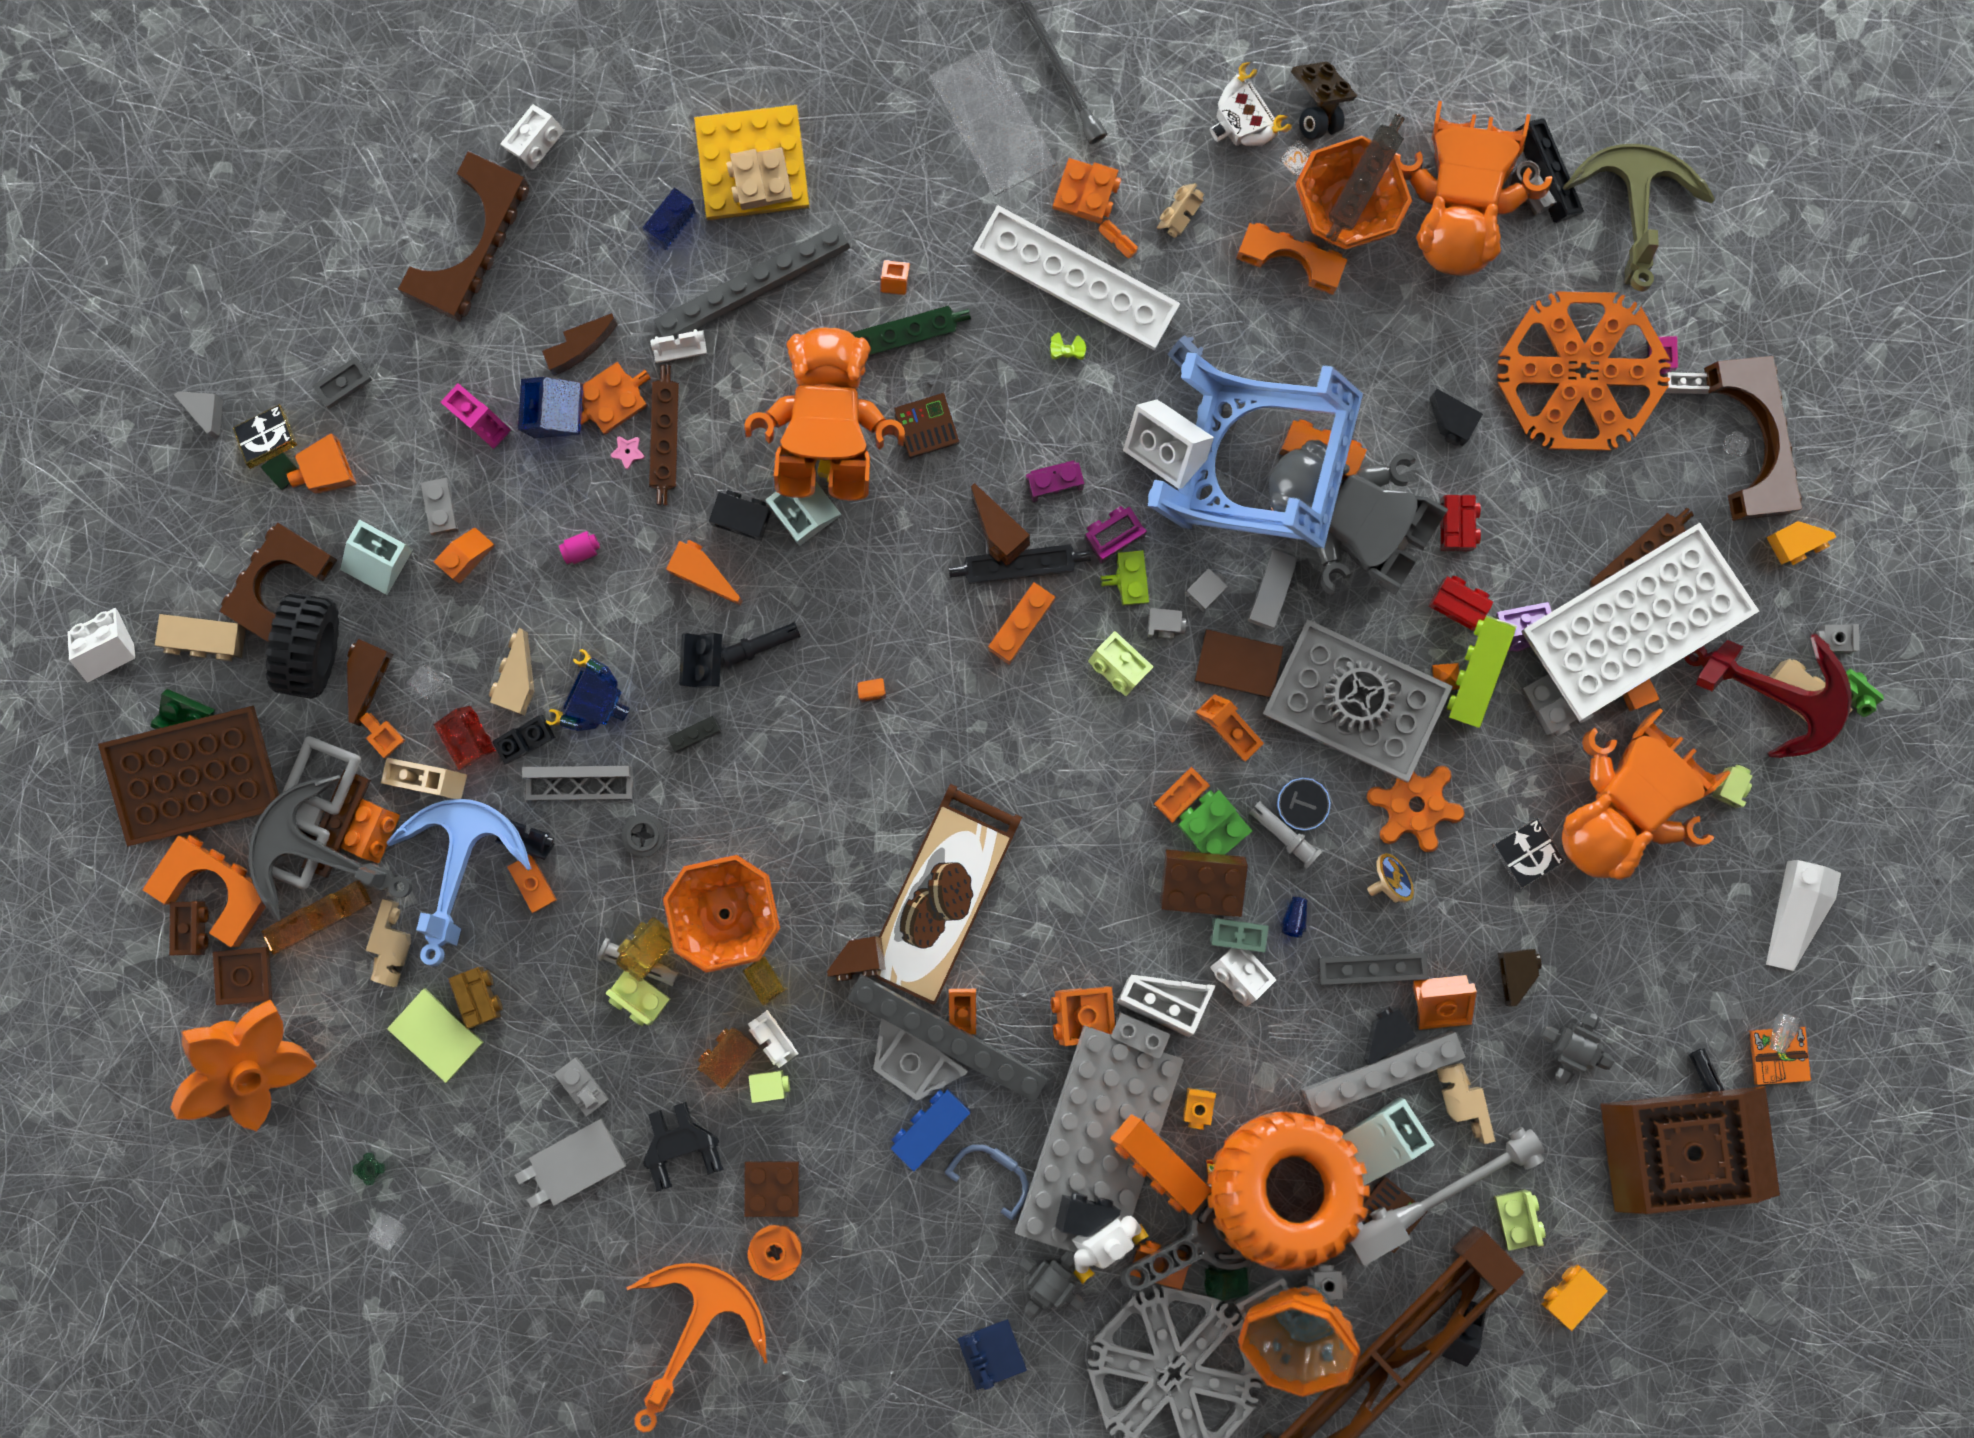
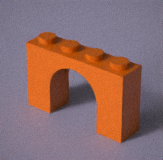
M190 834L188 837L177 836L142 890L161 903L170 904V902H176L190 879L199 872L211 870L217 873L226 883L228 901L224 911L209 934L230 947H240L266 908L254 887L252 878L246 875L248 871L244 867L236 863L230 865L224 861L226 856L215 849L209 851L202 847L204 842Z

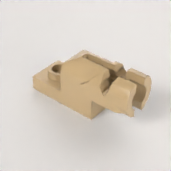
M382 899L366 951L378 954V958H374L373 972L370 980L390 987H397L401 974L393 966L405 965L411 945V935L391 928L392 924H396L400 915V909H398L399 902Z
M1462 1063L1438 1068L1439 1081L1444 1083L1450 1082L1447 1088L1441 1090L1447 1114L1456 1122L1474 1118L1471 1128L1475 1139L1479 1138V1142L1484 1144L1495 1142L1483 1088H1469L1468 1085H1471Z

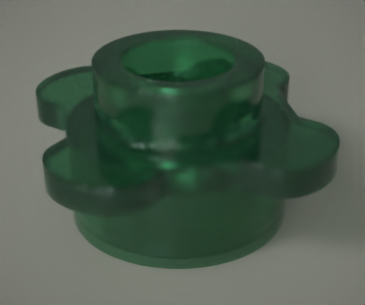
M366 1153L363 1156V1160L353 1166V1173L361 1180H364L365 1185H372L375 1183V1178L385 1172L386 1167L375 1159L373 1153ZM368 1166L371 1167V1171H370V1172L367 1171V1167H368Z

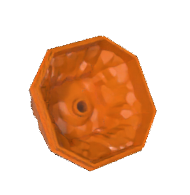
M1358 136L1312 151L1295 184L1311 233L1342 249L1362 246L1395 234L1412 202L1396 153L1364 136ZM1345 201H1349L1352 205H1347Z
M738 855L684 866L663 898L674 952L706 973L760 961L780 929L769 875ZM728 909L730 916L727 919L721 918V910Z

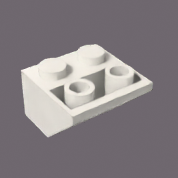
M116 608L108 612H101L94 619L84 624H77L68 631L69 661L87 683L135 659L134 643Z

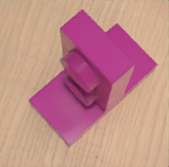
M459 383L440 402L493 449L511 431L487 406L478 401Z

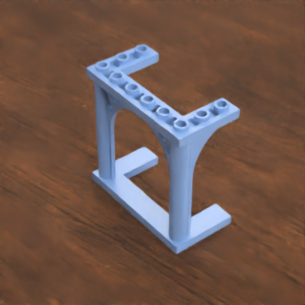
M1187 352L1186 360L1181 367V378L1203 394L1202 403L1197 411L1196 426L1213 436L1214 439L1206 462L1183 488L1176 490L1164 481L1154 480L1153 487L1148 494V506L1186 529H1192L1193 524L1300 539L1307 541L1314 547L1324 548L1363 393L1331 366H1322L1317 387L1256 381L1234 376L1217 370L1197 353ZM1236 400H1239L1240 404L1245 403L1242 409H1239V405L1236 402ZM1225 403L1230 404L1232 407V415L1229 418L1221 416ZM1268 407L1335 414L1312 508L1300 499L1289 498L1285 512L1240 506L1225 496L1216 478L1215 459L1222 438L1238 419L1254 410ZM1219 422H1220V423H1221V426H1220V429L1217 431V428H1218V425H1219ZM1206 471H1208L1207 479H1205ZM1211 485L1213 488L1211 494L1207 498L1199 500L1202 488ZM1217 497L1220 498L1219 505L1214 503Z

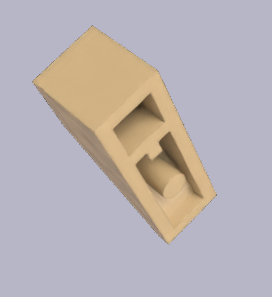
M387 758L381 783L436 796L461 799L467 775L443 768Z

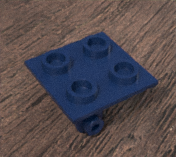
M1008 1319L957 1338L976 1390L992 1388L994 1383L1027 1371Z

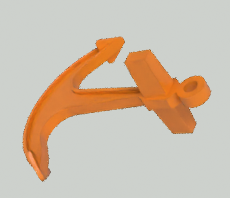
M697 1263L675 1264L650 1273L633 1285L626 1287L628 1291L680 1284L689 1289L694 1300L692 1313L663 1378L654 1381L648 1395L644 1399L647 1409L639 1411L635 1417V1426L641 1432H650L656 1426L657 1418L655 1413L664 1411L668 1400L674 1392L673 1380L716 1315L723 1312H733L739 1315L744 1320L751 1340L761 1355L764 1364L768 1363L763 1320L755 1300L739 1281L720 1269ZM645 1415L651 1418V1423L648 1426H643L640 1423L641 1418Z

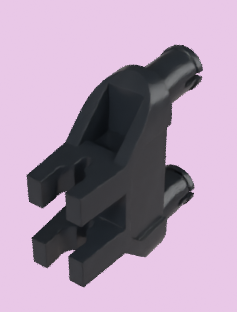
M687 1102L673 1106L679 1127L671 1130L667 1128L662 1110L648 1114L654 1138L646 1153L643 1165L650 1169L656 1192L672 1187L665 1166L667 1160L696 1150L702 1154L707 1175L713 1174L715 1171L724 1170L716 1147L719 1143L718 1137L693 1122Z

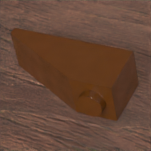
M974 483L971 486L972 500L989 546V552L997 561L1002 560L1008 566L1030 546V534Z
M360 639L351 645L347 654L349 658L347 662L348 722L361 726L362 722L359 719L367 713L394 655Z

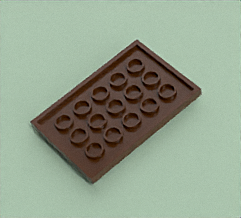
M254 705L98 744L127 847L262 814L268 805L279 796Z

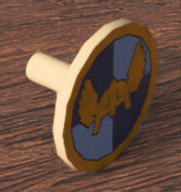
M1385 853L1379 856L1376 863L1380 881L1367 888L1369 894L1375 896L1383 891L1395 903L1398 901L1405 903L1411 900L1414 895V889L1406 868L1392 854Z

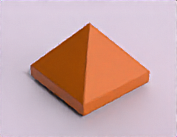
M1459 663L1432 665L1434 678L1453 686L1452 690H1459L1460 686L1455 685L1460 673Z

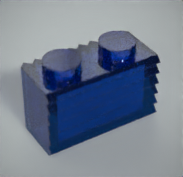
M674 187L642 227L645 235L662 249L668 250V246H671L674 238H678L677 234H681L680 230H684V226H687V222H690L693 214H697L693 201Z

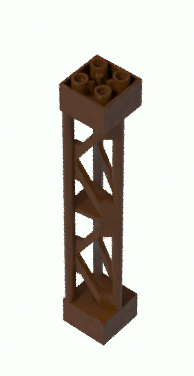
M1474 1225L1452 1247L1459 1257L1359 1356L1352 1379L1347 1384L1325 1390L1278 1438H1311L1368 1381L1370 1383L1369 1392L1350 1424L1326 1437L1358 1438L1525 1272L1485 1231ZM1481 1278L1492 1290L1463 1317L1479 1288ZM1460 1289L1462 1291L1461 1300L1444 1330L1413 1349L1403 1350L1401 1347ZM1426 1351H1430L1403 1379L1393 1370L1403 1366ZM1389 1373L1398 1384L1370 1411L1369 1409L1387 1381ZM1267 1432L1262 1438L1274 1437L1269 1432Z

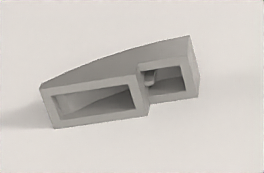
M1275 549L1272 550L1247 622L1269 630L1275 628L1295 569L1297 557Z

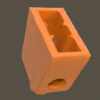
M332 433L296 454L295 457L299 469L287 473V478L293 488L306 483L307 488L313 493H322L356 485L341 443Z

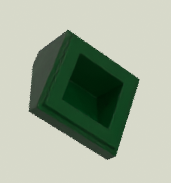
M282 451L278 452L261 466V469L280 490H284L290 485L287 473L298 469Z

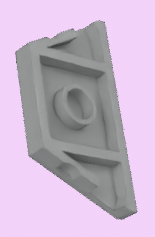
M881 1018L873 1070L916 1101L967 1074V1069L942 1051Z

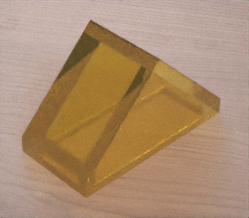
M765 956L760 961L754 962L743 970L763 1006L788 990Z

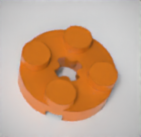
M774 1224L765 1226L756 1232L750 1241L747 1253L748 1261L753 1271L759 1276L773 1281L785 1279L794 1273L801 1262L802 1245L800 1239L795 1232L785 1225ZM772 1245L782 1249V1252L779 1254L780 1259L778 1260L774 1256H768V1252L771 1251L770 1246Z

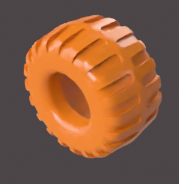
M1274 1112L1259 1116L1247 1122L1227 1137L1224 1141V1146L1216 1152L1212 1161L1215 1163L1213 1171L1208 1174L1207 1184L1211 1185V1195L1207 1196L1209 1208H1213L1216 1218L1213 1219L1216 1228L1223 1231L1226 1235L1224 1240L1228 1245L1240 1251L1241 1255L1248 1260L1265 1267L1284 1271L1312 1268L1341 1254L1346 1249L1345 1245L1354 1241L1358 1236L1360 1230L1357 1228L1359 1222L1365 1221L1368 1208L1363 1207L1364 1198L1370 1197V1186H1364L1362 1174L1367 1173L1364 1162L1357 1161L1354 1154L1358 1150L1352 1141H1345L1342 1138L1344 1133L1334 1125L1325 1124L1323 1119L1294 1112ZM1287 1157H1299L1311 1163L1320 1173L1324 1184V1199L1319 1211L1311 1219L1301 1223H1290L1280 1218L1271 1208L1266 1195V1180L1271 1169L1280 1160Z

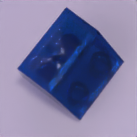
M548 377L521 379L518 430L533 438L580 435L583 384Z

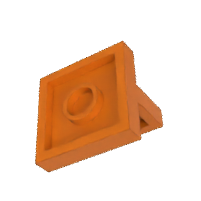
M1466 975L1413 981V990L1418 1006L1417 1025L1419 1030L1472 1024L1476 988L1474 983H1468Z

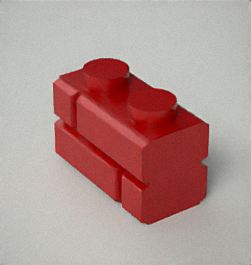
M1444 495L1440 499V505L1447 508L1448 511L1440 522V551H1473L1476 548V544H1480L1481 531L1476 529V518H1480L1481 513L1480 503H1476L1475 495Z
M1457 576L1445 577L1428 607L1475 631L1478 621H1484L1493 605V601L1488 599L1490 595L1481 589L1475 588L1473 591L1466 587V582Z

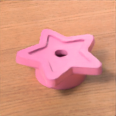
M620 436L617 437L618 448L611 453V458L622 460L625 469H629L636 460L644 459L645 456L638 449L640 438L635 437L627 441ZM626 449H629L630 453H625Z

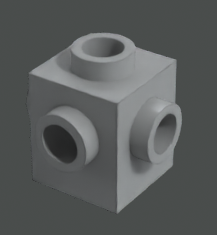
M1319 1264L1318 1268H1310V1276H1307V1287L1316 1289L1330 1304H1335L1336 1299H1343V1291H1347L1346 1275H1342V1271L1338 1267H1334V1264ZM1327 1281H1332L1333 1288L1324 1289V1284Z

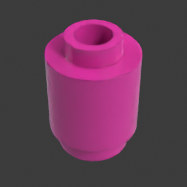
M588 531L564 540V543L559 545V549L565 563L568 565L573 562L575 565L597 556V549H600V545L595 534L590 535Z

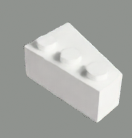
M1131 975L1122 989L1117 1004L1186 1037H1191L1196 1031L1216 985H1202L1185 981L1178 982Z

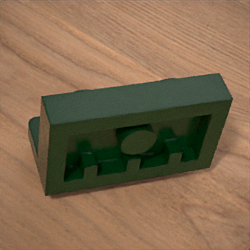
M166 689L161 694L159 714L151 721L150 727L159 729L212 716L215 713V709Z

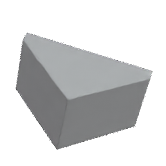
M177 392L174 394L208 435L214 439L220 436L223 399L216 394Z

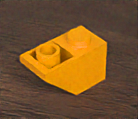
M1797 521L1766 538L1781 565L1789 561L1794 565L1806 559L1805 553L1813 549L1816 554L1830 547L1828 541L1836 538L1834 532Z

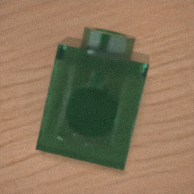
M1246 1267L1220 1271L1213 1268L1205 1269L1206 1279L1204 1284L1208 1296L1224 1301L1249 1294Z

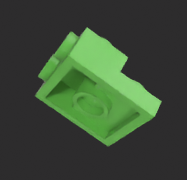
M1212 790L1208 791L1199 799L1202 804L1197 809L1193 810L1190 807L1179 816L1181 822L1177 825L1200 853L1225 855L1252 832L1251 828L1239 816L1236 809L1220 790L1215 793Z

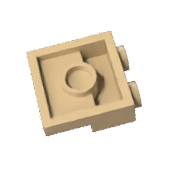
M782 147L760 152L752 149L730 154L731 161L726 163L729 177H735L736 186L731 187L735 203L740 202L742 210L793 200Z

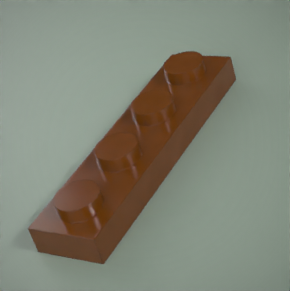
M355 774L339 814L333 815L325 812L319 827L330 832V837L326 844L327 847L340 852L345 835L371 782L370 779ZM341 779L339 780V782H338V784H337V787H336V789H335V791H334V793H333V796H332L330 802L333 801V798H334V796H335V794H336V791H337L338 786H339V784H340V782H341ZM307 858L304 859L303 864L301 866V868L303 869L305 868L306 863L308 861ZM318 863L315 874L328 878L333 867Z

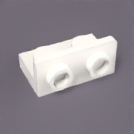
M532 104L502 141L501 145L507 151L520 158L529 168L534 169L564 133V129L550 114Z
M1230 948L1210 967L1216 978L1224 983L1233 993L1234 998L1244 1006H1248L1256 1001L1276 981L1250 950Z

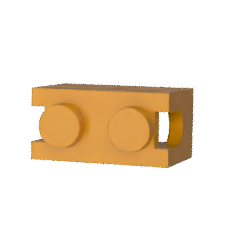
M1579 1265L1571 1266L1563 1273L1561 1277L1563 1280L1557 1287L1553 1286L1545 1293L1543 1297L1545 1300L1541 1304L1571 1331L1608 1291Z

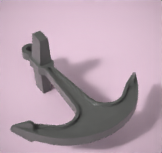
M340 775L314 779L287 789L268 805L254 828L249 847L250 874L257 893L276 922L280 921L281 918L272 870L275 862L286 854H295L355 874L354 878L360 880L361 883L379 891L389 889L390 894L397 898L406 897L412 891V883L407 877L396 876L392 874V871L374 863L362 865L304 835L299 830L296 824L298 808L303 802L322 793L341 779ZM399 882H402L404 885V889L401 892L397 890Z

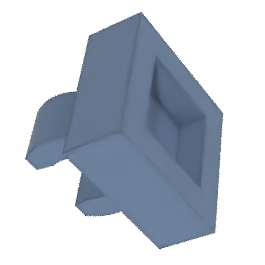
M1184 335L1167 354L1180 368L1186 360L1187 352L1197 353L1199 356L1203 354V348L1200 347L1198 349L1192 343L1193 337L1187 338Z

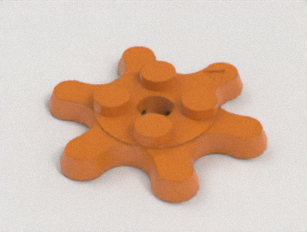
M1437 766L1427 777H1420L1413 772L1408 783L1396 778V783L1392 788L1373 787L1368 791V802L1373 806L1383 807L1389 815L1388 822L1381 828L1379 834L1380 839L1384 843L1393 844L1402 834L1412 833L1417 837L1421 850L1433 852L1439 844L1435 834L1437 824L1441 821L1458 823L1464 818V808L1460 804L1446 801L1443 797V788L1450 782L1452 777L1448 767ZM1413 797L1422 799L1423 808L1420 812L1412 811L1409 806V802Z

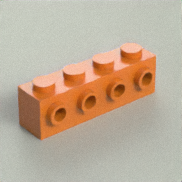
M1131 1114L1110 1138L1117 1145L1114 1150L1125 1160L1130 1158L1135 1163L1132 1168L1143 1178L1147 1175L1152 1180L1150 1186L1160 1195L1165 1193L1170 1198L1168 1204L1180 1213L1183 1210L1192 1215L1211 1193V1188L1142 1119Z

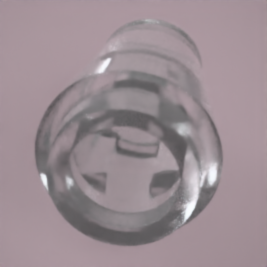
M1779 1011L1778 1016L1774 1017L1769 1048L1785 1054L1801 1027L1799 1026L1801 1019Z

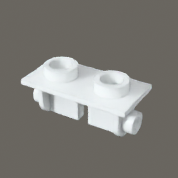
M695 329L694 332L679 334V338L676 340L673 335L662 338L657 336L651 340L655 363L707 354L703 330L697 331Z
M768 1010L748 1023V1026L751 1028L749 1032L752 1033L759 1045L765 1041L768 1043L769 1046L763 1050L773 1065L776 1064L780 1068L799 1054Z

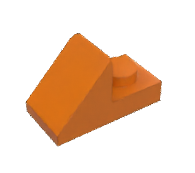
M949 989V1023L969 1034H976V989Z

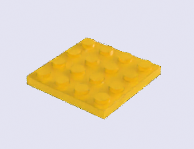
M797 105L694 117L707 220L810 208ZM782 147L793 200L742 210L740 202L735 203L731 187L736 186L735 177H729L726 163L731 161L730 154L752 149L760 152Z

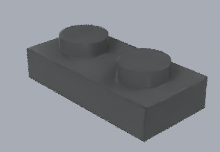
M354 357L312 386L325 406L330 409L371 382L372 378L360 360Z

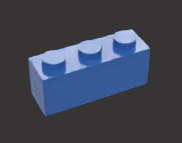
M949 1089L944 1093L939 1090L929 1100L932 1105L925 1112L920 1109L910 1121L913 1125L907 1131L902 1128L891 1139L894 1142L891 1150L913 1172L971 1113Z

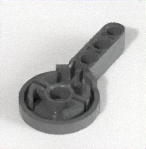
M1206 1197L1192 1215L1189 1214L1187 1231L1183 1237L1126 1266L1121 1272L1120 1279L1123 1286L1127 1289L1139 1291L1198 1260H1203L1213 1267L1227 1270L1243 1268L1253 1263V1261L1243 1257L1240 1251L1233 1249L1224 1240L1226 1237L1222 1235L1213 1222V1219L1216 1218L1214 1209L1209 1208L1208 1205L1204 1208L1208 1203ZM1181 1245H1185L1188 1249V1256L1184 1261L1180 1260L1177 1255V1250ZM1158 1257L1162 1258L1165 1263V1267L1160 1273H1157L1153 1268L1154 1260ZM1133 1270H1138L1141 1280L1134 1286L1129 1280V1275Z

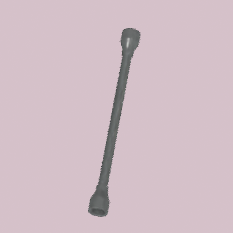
M1018 0L1079 112L1083 133L1089 144L1101 141L1107 136V132L1102 122L1093 116L1091 110L1084 103L1075 83H1073L1072 77H1070L1066 66H1064L1031 1Z

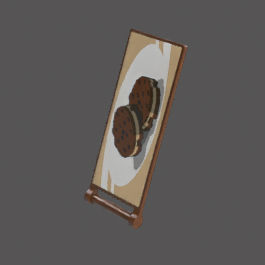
M950 783L879 935L882 938L886 970L878 971V976H874L875 978L932 1005L936 1004L1020 824L1022 816L1017 814L1013 816L957 790V786ZM954 799L1009 825L1007 832L950 807L951 800Z

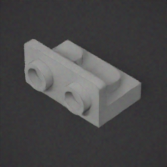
M1119 1012L1111 1037L1153 1057L1161 1058L1171 1034Z

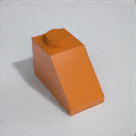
M474 527L452 541L435 559L434 563L460 584L490 552L495 544Z

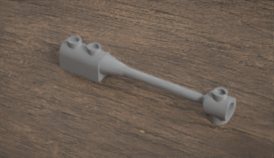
M1520 1127L1509 1133L1511 1140L1506 1142V1153L1421 1202H1415L1395 1210L1390 1209L1386 1211L1385 1207H1381L1372 1212L1370 1215L1373 1220L1364 1225L1362 1222H1359L1357 1228L1360 1230L1358 1236L1354 1241L1347 1243L1358 1264L1366 1266L1411 1240L1406 1229L1420 1219L1426 1211L1507 1164L1513 1162L1519 1166L1523 1165L1524 1169L1528 1170L1542 1163L1544 1158L1541 1154L1544 1153V1148L1536 1134L1531 1129L1525 1131L1523 1127Z

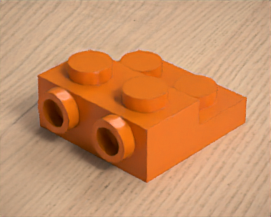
M1068 158L1052 209L1102 224L1104 216L1109 218L1113 207V202L1109 201L1112 192L1117 194L1122 178L1117 177L1118 170L1095 162L1091 165Z
M1112 987L1055 991V997H1051V1010L1057 1014V1024L1053 1025V1036L1055 1040H1059V1045H1078L1084 1025L1112 1034L1115 1027Z

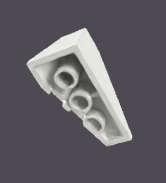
M1787 861L1766 965L1791 971L1795 970L1836 900L1841 876L1840 872L1805 861Z

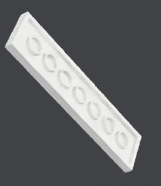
M997 205L972 249V252L1154 351L1180 306L1179 302Z

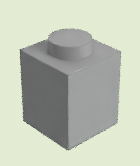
M1208 568L1185 592V595L1204 612L1228 587L1225 584L1226 579L1217 570L1212 572Z

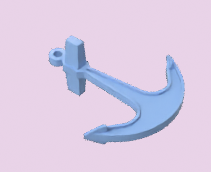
M451 799L427 806L402 824L386 842L388 846H392L410 839L432 826H442L449 834L450 843L437 911L433 915L421 913L416 929L425 935L429 943L422 948L420 953L423 963L429 966H438L443 962L445 953L441 946L445 944L457 946L461 928L453 924L454 922L450 914L472 848L479 839L488 835L498 836L509 852L528 871L532 869L525 845L514 825L499 811L474 800ZM435 951V957L430 959V953Z

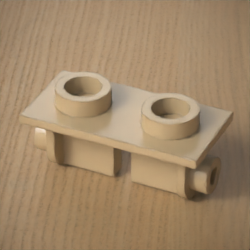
M1196 183L1183 185L1177 190L1174 195L1175 201L1160 216L1161 222L1157 226L1158 229L1168 228L1167 233L1174 238L1182 234L1190 221L1184 215V212L1186 211L1189 215L1193 216L1203 202L1204 194L1200 190L1195 189Z

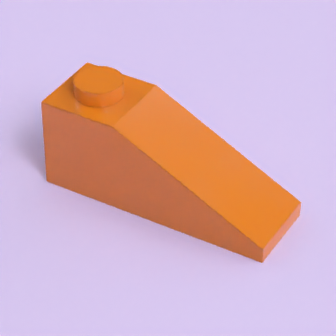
M690 540L687 541V544L679 541L666 570L674 576L741 606L742 599L707 555L701 551L702 546Z

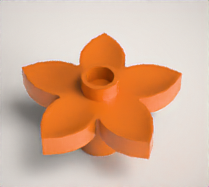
M271 1000L254 1007L238 1023L234 1021H221L211 1027L195 1028L182 1032V1046L185 1055L196 1071L180 1084L174 1094L170 1108L176 1119L193 1120L204 1118L226 1106L236 1123L244 1128L257 1131L266 1120L271 1108L272 1100L269 1089L293 1084L304 1078L317 1066L310 1054L301 1046L293 1042L282 1041L284 1033L283 1021Z

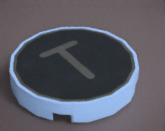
M1299 778L1283 786L1278 794L1276 806L1281 819L1286 825L1295 830L1306 831L1318 827L1325 821L1330 810V799L1328 792L1322 784L1313 779Z

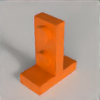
M1213 694L1195 713L1202 720L1208 722L1233 751L1246 762L1264 742L1236 712L1237 707L1230 700Z

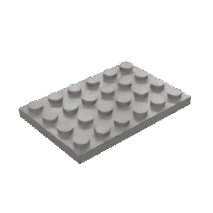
M1307 619L1262 715L1408 783L1453 686ZM1358 660H1362L1363 668H1366L1367 663L1371 661L1373 662L1371 668L1373 671L1380 665L1382 667L1379 673L1381 677L1386 673L1390 674V677L1385 681L1386 684L1390 682L1395 683V687L1389 689L1388 692L1397 693V697L1388 701L1394 702L1396 706L1394 709L1386 708L1391 713L1390 718L1380 715L1384 721L1383 725L1379 726L1373 721L1375 728L1372 731L1368 729L1367 724H1364L1363 732L1358 731V724H1355L1353 730L1349 731L1348 725L1350 722L1345 721L1342 726H1339L1338 723L1342 717L1338 715L1335 719H1332L1330 716L1336 711L1335 708L1330 710L1325 708L1328 703L1332 702V700L1324 699V694L1332 693V691L1325 688V685L1327 683L1335 684L1330 680V675L1335 674L1339 676L1336 670L1339 666L1347 671L1346 663L1349 661L1353 664L1354 668H1356ZM1358 676V679L1360 678L1365 686H1378L1372 679ZM1349 678L1340 685L1339 699L1351 693V681ZM1357 690L1356 695L1351 699L1355 698L1357 701L1363 702V699L1369 693L1365 694V692L1361 693V690ZM1381 693L1370 698L1371 715L1377 712L1381 705ZM1353 705L1343 706L1348 713L1363 717L1357 707Z

